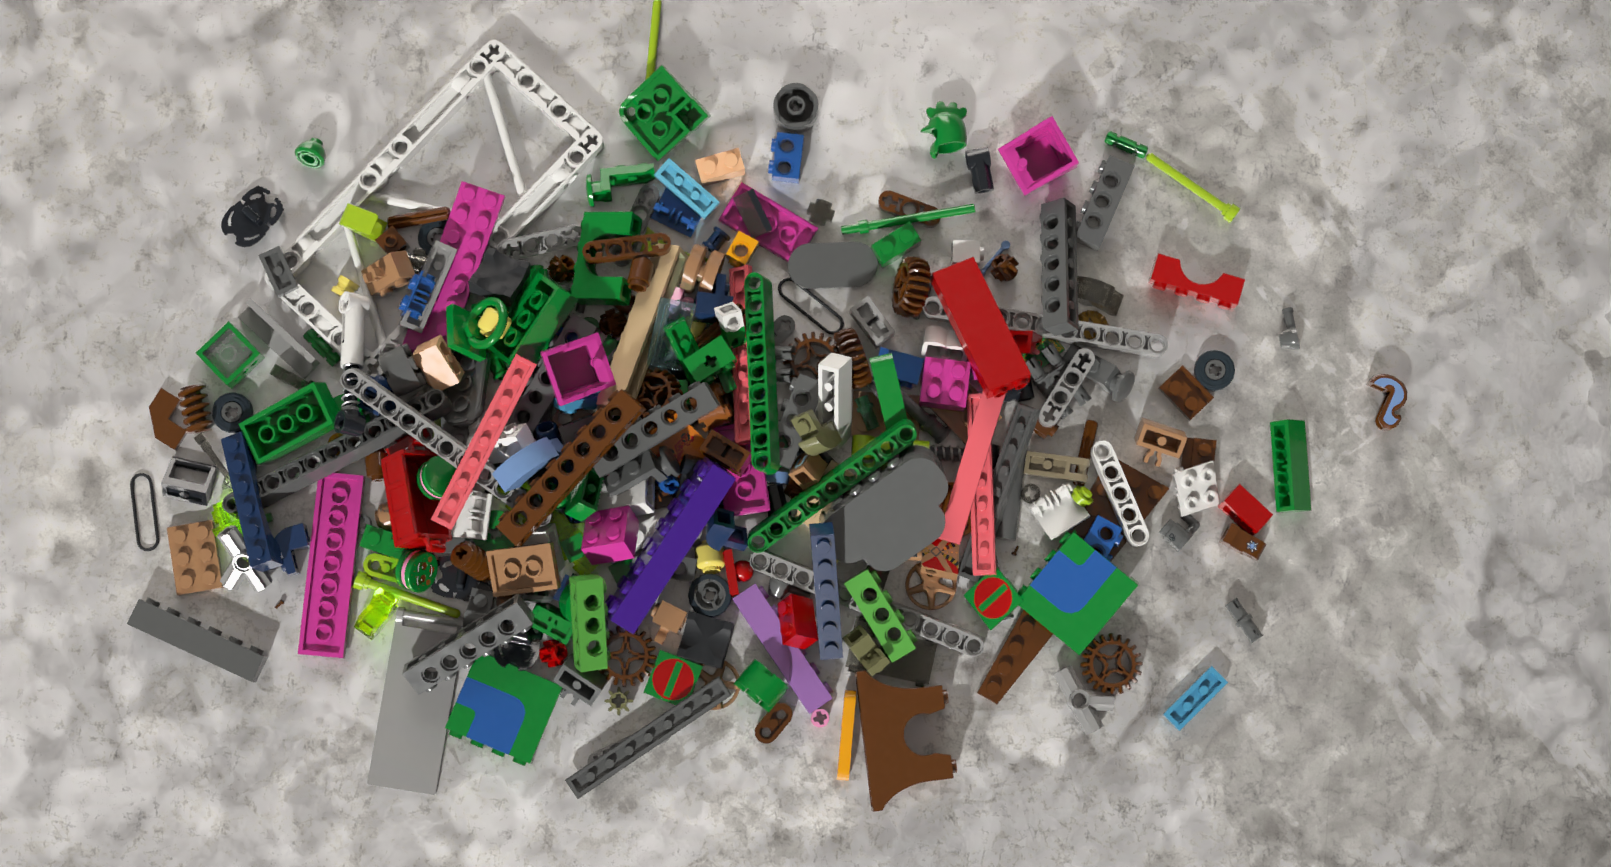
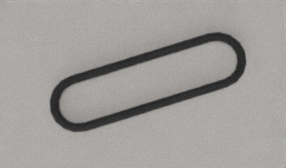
M785 278L782 281H780L778 285V292L780 296L784 298L788 303H790L793 307H795L798 311H800L803 315H805L808 319H810L813 323H815L818 327H820L823 331H825L828 334L834 335V333L840 332L839 330L843 329V318L832 308H830L827 304H825L822 300H820L817 296H815L812 292H810L808 289L800 287L811 297H813L816 301H818L821 305H823L826 309H828L831 313H833L836 317H838L841 324L837 331L827 330L818 321H816L813 317H811L808 313H806L803 309H801L798 305H796L793 301H791L782 293V284L786 281L794 282L791 278Z
M138 473L130 481L136 541L141 550L152 551L159 544L153 482L149 475ZM139 476L146 477L150 485L156 543L151 548H145L140 543L133 486L134 480Z

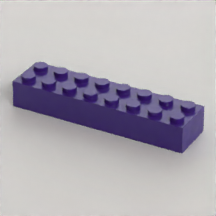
M706 456L695 464L693 475L690 479H686L680 488L682 492L677 499L674 498L667 508L669 511L664 518L661 517L658 520L653 536H649L642 546L643 551L639 557L635 556L629 566L631 569L617 583L618 589L614 595L610 594L605 601L609 619L632 634L635 633L736 480L728 470Z

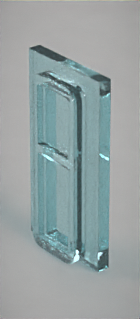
M660 297L647 356V365L682 371V367L663 327L684 317L691 330L696 304Z

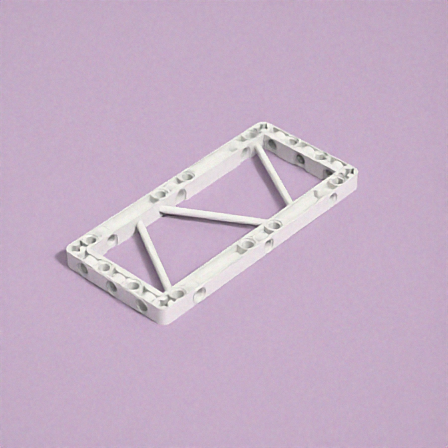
M498 40L487 42L284 252L287 262L291 258H297L296 266L290 268L296 279L312 263L311 260L322 248L325 249L343 230L345 231L363 295L368 296L370 300L368 312L379 346L372 353L364 345V367L361 371L372 377H376L378 374L386 377L385 372L383 373L379 365L378 357L389 349L401 346L408 328L398 326L387 338L385 337L374 297L370 295L361 271L365 269L355 232L339 224L347 203L362 209L371 201L416 211L440 208L379 192L390 182L389 179L400 167L403 169L467 102V98L484 84L519 196V201L500 220H497L488 247L497 250L499 244L494 243V240L498 235H504L506 239L522 236L603 149L602 135L527 64ZM491 51H499V54H492ZM482 64L485 66L484 71L481 73L474 71L477 65ZM496 71H501L521 94L530 102H535L542 109L545 116L575 140L527 192L492 80V75ZM531 78L534 81L531 86L526 87L522 85L523 80ZM558 108L566 109L565 115L561 117L556 116L555 111ZM589 140H597V145H590ZM400 145L408 146L406 152L402 154L397 153V148ZM575 154L584 156L583 160L579 163H574L572 157ZM369 177L376 178V182L372 186L365 184ZM507 244V248L503 250L504 253H506L511 248L509 244ZM265 273V282L273 289L267 273ZM299 284L298 289L280 297L341 354V345H337V338L342 335V324ZM307 305H314L313 313L304 314V308ZM374 366L375 368H377L379 373H372V371L370 370L371 367Z

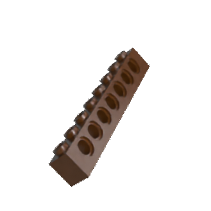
M626 390L614 391L608 398L609 403L604 408H599L593 414V421L588 426L585 424L579 429L576 434L578 437L573 443L568 442L561 450L563 454L557 460L553 459L545 467L547 471L542 477H536L530 484L531 489L526 494L522 493L514 501L515 506L510 512L507 510L498 519L500 523L496 527L515 546H522L646 410ZM619 408L621 410V418L614 421L612 419V412ZM599 426H604L606 429V433L602 438H598L596 435V430ZM584 443H588L590 451L587 455L583 456L580 448ZM572 460L574 469L568 473L565 470V464L567 461ZM553 477H556L559 482L555 490H552L549 486V482ZM540 494L543 498V503L541 506L536 507L534 505V498ZM524 511L527 514V521L521 524L518 521V516Z

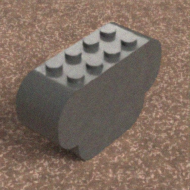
M920 445L909 446L825 506L820 513L819 523H833L836 560L844 563H854L864 559L873 569L889 571L897 568L937 540L945 528V515L941 503L948 492V482L943 465L929 448Z

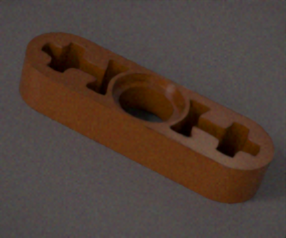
M889 190L882 192L878 199L879 208L894 216L906 215L903 207L908 203L915 206V213H919L920 207L924 208L922 212L938 210L934 206ZM890 196L892 197V202L897 204L899 199L902 200L899 212L896 211V205L890 204L889 207H886L882 199H887ZM941 218L932 220L931 223L922 221L916 222V224L927 228H934L939 224Z

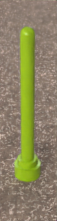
M661 0L653 1L645 80L655 72Z
M1148 153L1146 155L1148 162L1221 211V215L1224 216L1223 219L1231 223L1241 209L1235 204H1225L1154 154Z
M359 570L355 578L353 588L359 590H368L370 588L454 618H458L461 615L459 609L372 580V577L368 576L366 572Z

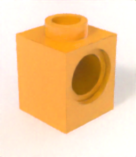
M738 231L726 253V258L729 259L728 263L734 267L748 265L759 246V241ZM738 247H744L748 252L745 256L739 257L735 254V250Z

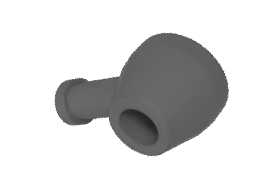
M1293 308L1282 309V314H1284L1287 329L1278 334L1281 348L1300 349L1293 317Z
M773 577L770 578L768 594L774 598L781 600L788 592L806 598L810 597L811 592Z

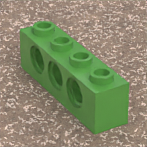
M868 567L846 580L844 584L893 663L916 649L915 642L918 640L911 629L907 631L903 625V622L906 620L899 609L894 610L891 605L893 598L888 590L883 591L879 583L882 581L875 570L871 571ZM873 588L877 592L876 598L872 600L867 599L864 596V590ZM885 608L888 610L889 616L886 619H879L876 616V610ZM890 628H898L901 636L897 639L890 638L888 636Z
M596 573L569 577L574 667L580 672L608 669L607 661H610V651L607 647L606 639L609 638V629L605 625V616L608 615V608L606 602H604V593L607 591L606 582ZM593 595V601L586 605L587 597ZM594 618V624L591 627H587L588 620ZM596 640L595 647L588 650L589 643Z

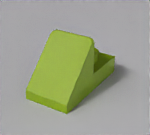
M347 203L339 222L340 225L373 242H376L375 240L384 233L387 222L378 218L377 214Z

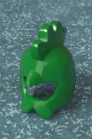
M939 101L936 104V109L931 107L926 109L927 117L930 120L928 125L921 129V133H930L936 138L930 147V155L933 159H936L938 154L954 153L966 147L967 132L963 121L967 114L966 108L958 109L955 102H950L948 106H945L943 101Z

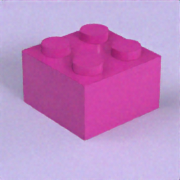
M925 357L919 405L964 412L967 401L970 362Z
M630 506L598 510L585 519L581 550L591 565L635 558L639 520Z

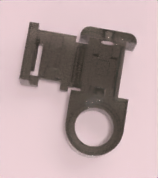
M277 364L274 365L269 373L298 390L315 382L311 379L308 382Z

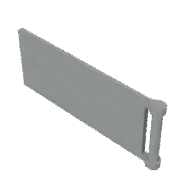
M398 606L367 783L369 785L435 795L447 734L445 726L450 716L457 671L451 679L447 681L444 679L437 683V686L432 691H424L419 695L402 673L406 663L448 638L452 633L402 625L404 619L457 627V631L462 629L464 617L454 618L406 610L405 607ZM451 655L446 656L448 660L456 659L454 656ZM428 667V668H426V669H427L428 671H430V672H436V671H437V670H436L435 668H433V667Z

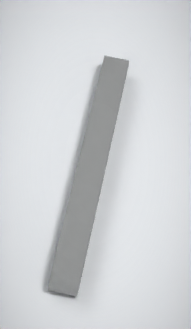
M936 296L926 298L925 306H923L924 316L931 320L950 323L939 298ZM936 303L939 306V310L936 313H930L926 309L927 305ZM998 307L1001 314L1006 318L1009 330L1034 331L1043 336L1042 339H1051L1148 357H1160L1168 348L1167 339L1160 334L1079 321V330L1073 331L1072 335L1065 336L1061 334L1054 336L1050 332H1042L1039 329L1038 325L1041 323L1043 314ZM1025 318L1028 321V326L1026 328H1019L1016 320ZM1091 329L1095 332V338L1088 340L1084 337L1083 332ZM1114 333L1118 337V342L1114 344L1109 343L1106 340V335ZM1131 337L1138 338L1140 346H1130L1128 339ZM1151 342H1161L1163 349L1161 351L1153 350Z
M350 368L342 373L340 382L346 390L452 466L458 467L461 462V456L465 454L468 448L466 445L360 369ZM349 373L357 375L358 382L356 385L348 383L347 375ZM369 386L374 387L377 391V396L374 399L366 395V389ZM387 400L394 401L396 404L395 412H388L385 409V402ZM405 414H411L415 417V424L413 426L405 424ZM424 428H431L434 431L433 439H426L423 436ZM442 442H451L453 451L451 453L444 452L441 447ZM488 461L484 468L491 472V478L484 480L479 476L476 482L511 508L515 506L514 501L518 496L528 492L526 488L521 486L520 488L510 490L508 493H501L498 489L499 483L492 475L497 468ZM535 496L534 505L539 507L542 505V502ZM524 511L520 514L527 519V514ZM553 512L540 526H545L550 522Z
M767 550L761 553L753 552L749 562L754 570L815 594L813 568ZM762 554L766 557L767 562L764 566H759L755 563L756 555ZM776 564H786L788 572L783 575L779 574L776 571ZM800 571L807 572L809 581L801 583L797 579V573ZM837 578L839 594V591L846 588L844 584L845 581ZM864 590L865 597L876 598L877 594ZM839 595V604L861 612L852 597L844 600ZM893 601L891 603L894 610L899 609L903 616L913 614L916 617V622L913 625H907L903 622L907 631L911 629L918 636L972 657L979 656L983 652L984 642L980 635ZM882 608L876 610V616L879 619L887 618V616L883 615ZM929 622L937 625L938 629L933 634L927 633L924 629V626ZM949 631H955L958 633L959 638L955 642H949L946 639V634ZM973 639L980 643L979 649L975 651L967 647V643Z

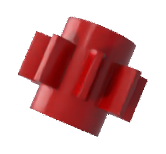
M555 639L543 641L544 646L539 650L541 662L548 663V668L563 665V660L568 656L566 645L559 643Z

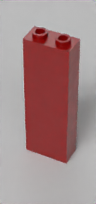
M974 257L933 272L931 284L987 399L993 396L994 398H999L1005 395L1008 390L1013 388L1018 390L1025 387L1030 380L1031 373Z

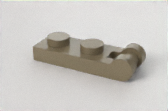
M1027 451L1024 474L1087 483L1088 475H1086L1087 467H1090L1091 460ZM1072 465L1078 466L1077 473H1071Z

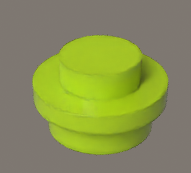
M1076 486L1073 489L1074 492L1071 496L1081 507L1090 505L1093 502L1091 498L1092 493L1088 488Z

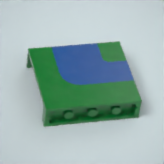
M1074 530L1071 534L1069 532L1065 533L1059 541L1062 544L1057 551L1053 549L1044 559L1047 562L1042 569L1037 567L1030 576L1032 581L1029 585L1025 586L1023 584L1017 593L1024 600L1019 605L1023 610L1080 655L1136 589L1138 581L1132 576H1127L1078 536Z
M490 655L486 657L481 656L471 666L445 728L450 730L449 735L458 739H462L463 736L470 738V744L480 748H483L484 745L491 747V752L501 757H504L505 754L513 756L512 761L523 766L526 763L532 764L533 756L559 695L562 694L564 688L528 671H518V667L507 664L506 668H503Z

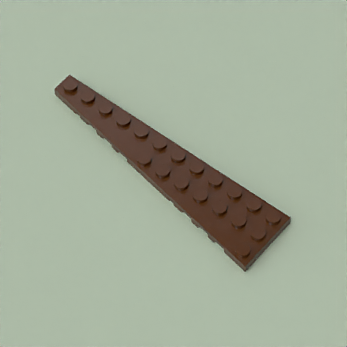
M1118 460L1143 520H1145L1170 488ZM1107 467L1105 475L1113 479L1116 477V471L1112 467ZM1099 475L1090 489L1093 502L1084 507L1090 517L1067 531L1071 534L1075 530L1077 535L1083 540L1098 515L1120 527ZM1116 488L1114 496L1119 500H1123L1125 492L1121 488ZM1125 509L1123 517L1127 521H1132L1134 513L1129 509ZM1108 528L1100 530L1101 538L1104 540L1111 539L1112 533ZM1122 530L1120 532L1123 535L1118 547L1113 546L1109 553L1112 555L1110 562L1127 542ZM1023 610L977 694L998 704L1053 633Z

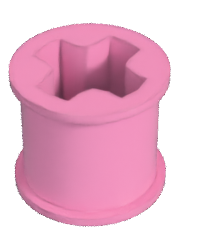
M824 709L815 710L811 715L812 724L816 727L826 726L829 722L828 712ZM820 711L822 715L826 714L827 719L823 720L824 724L820 725L819 722H814L813 718L817 716L816 712Z

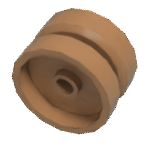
M695 244L682 273L680 288L685 289L684 293L691 295L695 291L698 282L700 283L699 292L713 293V285L717 273L721 274L726 254L714 250L707 262H705L707 257L706 247Z

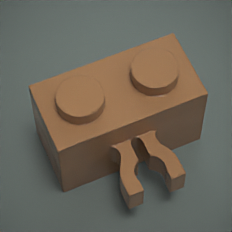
M406 250L390 252L361 271L370 295H381V297L394 293L393 289L407 285L409 283L408 280L415 274Z
M1142 417L1134 440L1136 445L1149 449L1143 456V462L1148 463L1149 457L1153 456L1154 451H1156L1157 459L1154 464L1160 467L1162 453L1180 459L1187 436L1182 430Z
M663 600L661 604L656 603L651 612V616L654 617L652 621L661 627L654 641L663 645L669 631L679 635L687 620L688 613Z

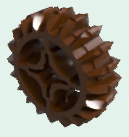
M908 256L900 263L893 283L891 299L894 313H897V315L914 318L923 310L926 298H928L929 284L931 282L928 261L920 257Z
M852 327L839 330L840 332L834 333L833 339L839 354L852 358V388L860 389L871 383L872 374L858 334Z
M811 332V339H808L806 333H803L802 342L798 337L794 338L797 346H795L796 353H792V355H797L805 347L807 358L795 365V360H784L783 365L794 369L795 376L791 375L790 377L798 378V371L808 370L818 380V364L831 352L839 354L838 351H834L837 345L835 343L832 346L829 345L832 337H828L826 342L823 341L824 333H820L819 339L815 338V332ZM811 345L821 346L829 354H817ZM811 355L815 360H819L817 362V372L815 367L813 368L812 365H808Z
M656 367L652 371L651 368H648L636 400L647 411L659 404L661 407L669 403L667 399L677 393H680L682 396L683 391L679 389L681 384L677 381V378L667 370L661 371L660 368ZM663 384V386L658 385L656 387H652L651 385ZM651 392H652V394H653V396H654L653 400H654L655 404H654V403L652 402V400H651V398H652ZM670 409L666 415L667 419L674 420L673 413L676 411ZM643 412L640 417L641 419H644L650 414L648 412ZM650 421L647 425L648 429H650L651 425L658 428L657 424L653 421Z
M616 626L617 634L614 635L613 631L609 629L611 637L606 639V644L609 648L615 640L623 637L621 649L610 652V659L619 660L621 663V675L615 673L609 664L608 669H601L599 673L608 672L609 674L606 676L608 681L612 676L615 677L613 685L617 686L620 679L622 680V687L627 686V680H630L631 685L635 686V678H638L641 683L644 682L641 674L644 672L645 675L650 676L651 673L646 668L648 666L650 668L655 667L649 661L650 659H657L656 655H650V651L656 650V647H648L647 644L652 642L651 637L645 641L643 640L646 635L645 631L637 635L638 628L632 634L627 630L621 632L620 626ZM630 637L641 643L645 653H636L631 650ZM627 644V649L630 650L628 653L638 657L628 658L625 668V663L622 662L623 658L620 659L619 656L614 655L623 654ZM644 660L643 665L637 672L628 675L630 664L633 661Z
M1109 633L1107 641L1103 634L1099 635L1101 643L1094 638L1091 641L1094 648L1089 645L1085 648L1090 653L1081 654V657L1087 659V662H1081L1080 666H1087L1088 669L1081 674L1082 676L1090 675L1086 683L1089 684L1094 681L1095 684L1092 689L1097 690L1099 686H1102L1101 692L1106 693L1107 688H1109L1110 694H1115V688H1117L1118 693L1122 694L1124 693L1123 685L1127 690H1130L1132 687L1128 681L1137 683L1138 680L1133 677V674L1141 675L1142 673L1140 670L1135 669L1136 666L1143 665V662L1135 661V658L1140 657L1141 653L1133 654L1132 652L1137 646L1134 644L1129 648L1127 646L1130 643L1129 638H1126L1122 643L1121 634H1118L1116 640H1114L1113 633ZM1106 645L1119 647L1111 656L1098 651ZM1124 652L1129 659L1128 671L1121 665V657ZM1094 657L1102 664L1099 676L1094 671ZM1112 658H1115L1114 665L1117 669L1111 668L1107 671L1109 664L1106 662V659L1110 661ZM1112 672L1124 677L1118 683H1107L1104 681Z

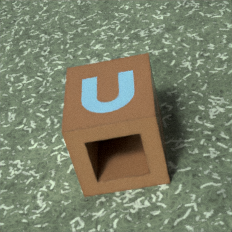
M805 452L797 456L788 475L804 490L820 481L828 464L819 455L812 456Z

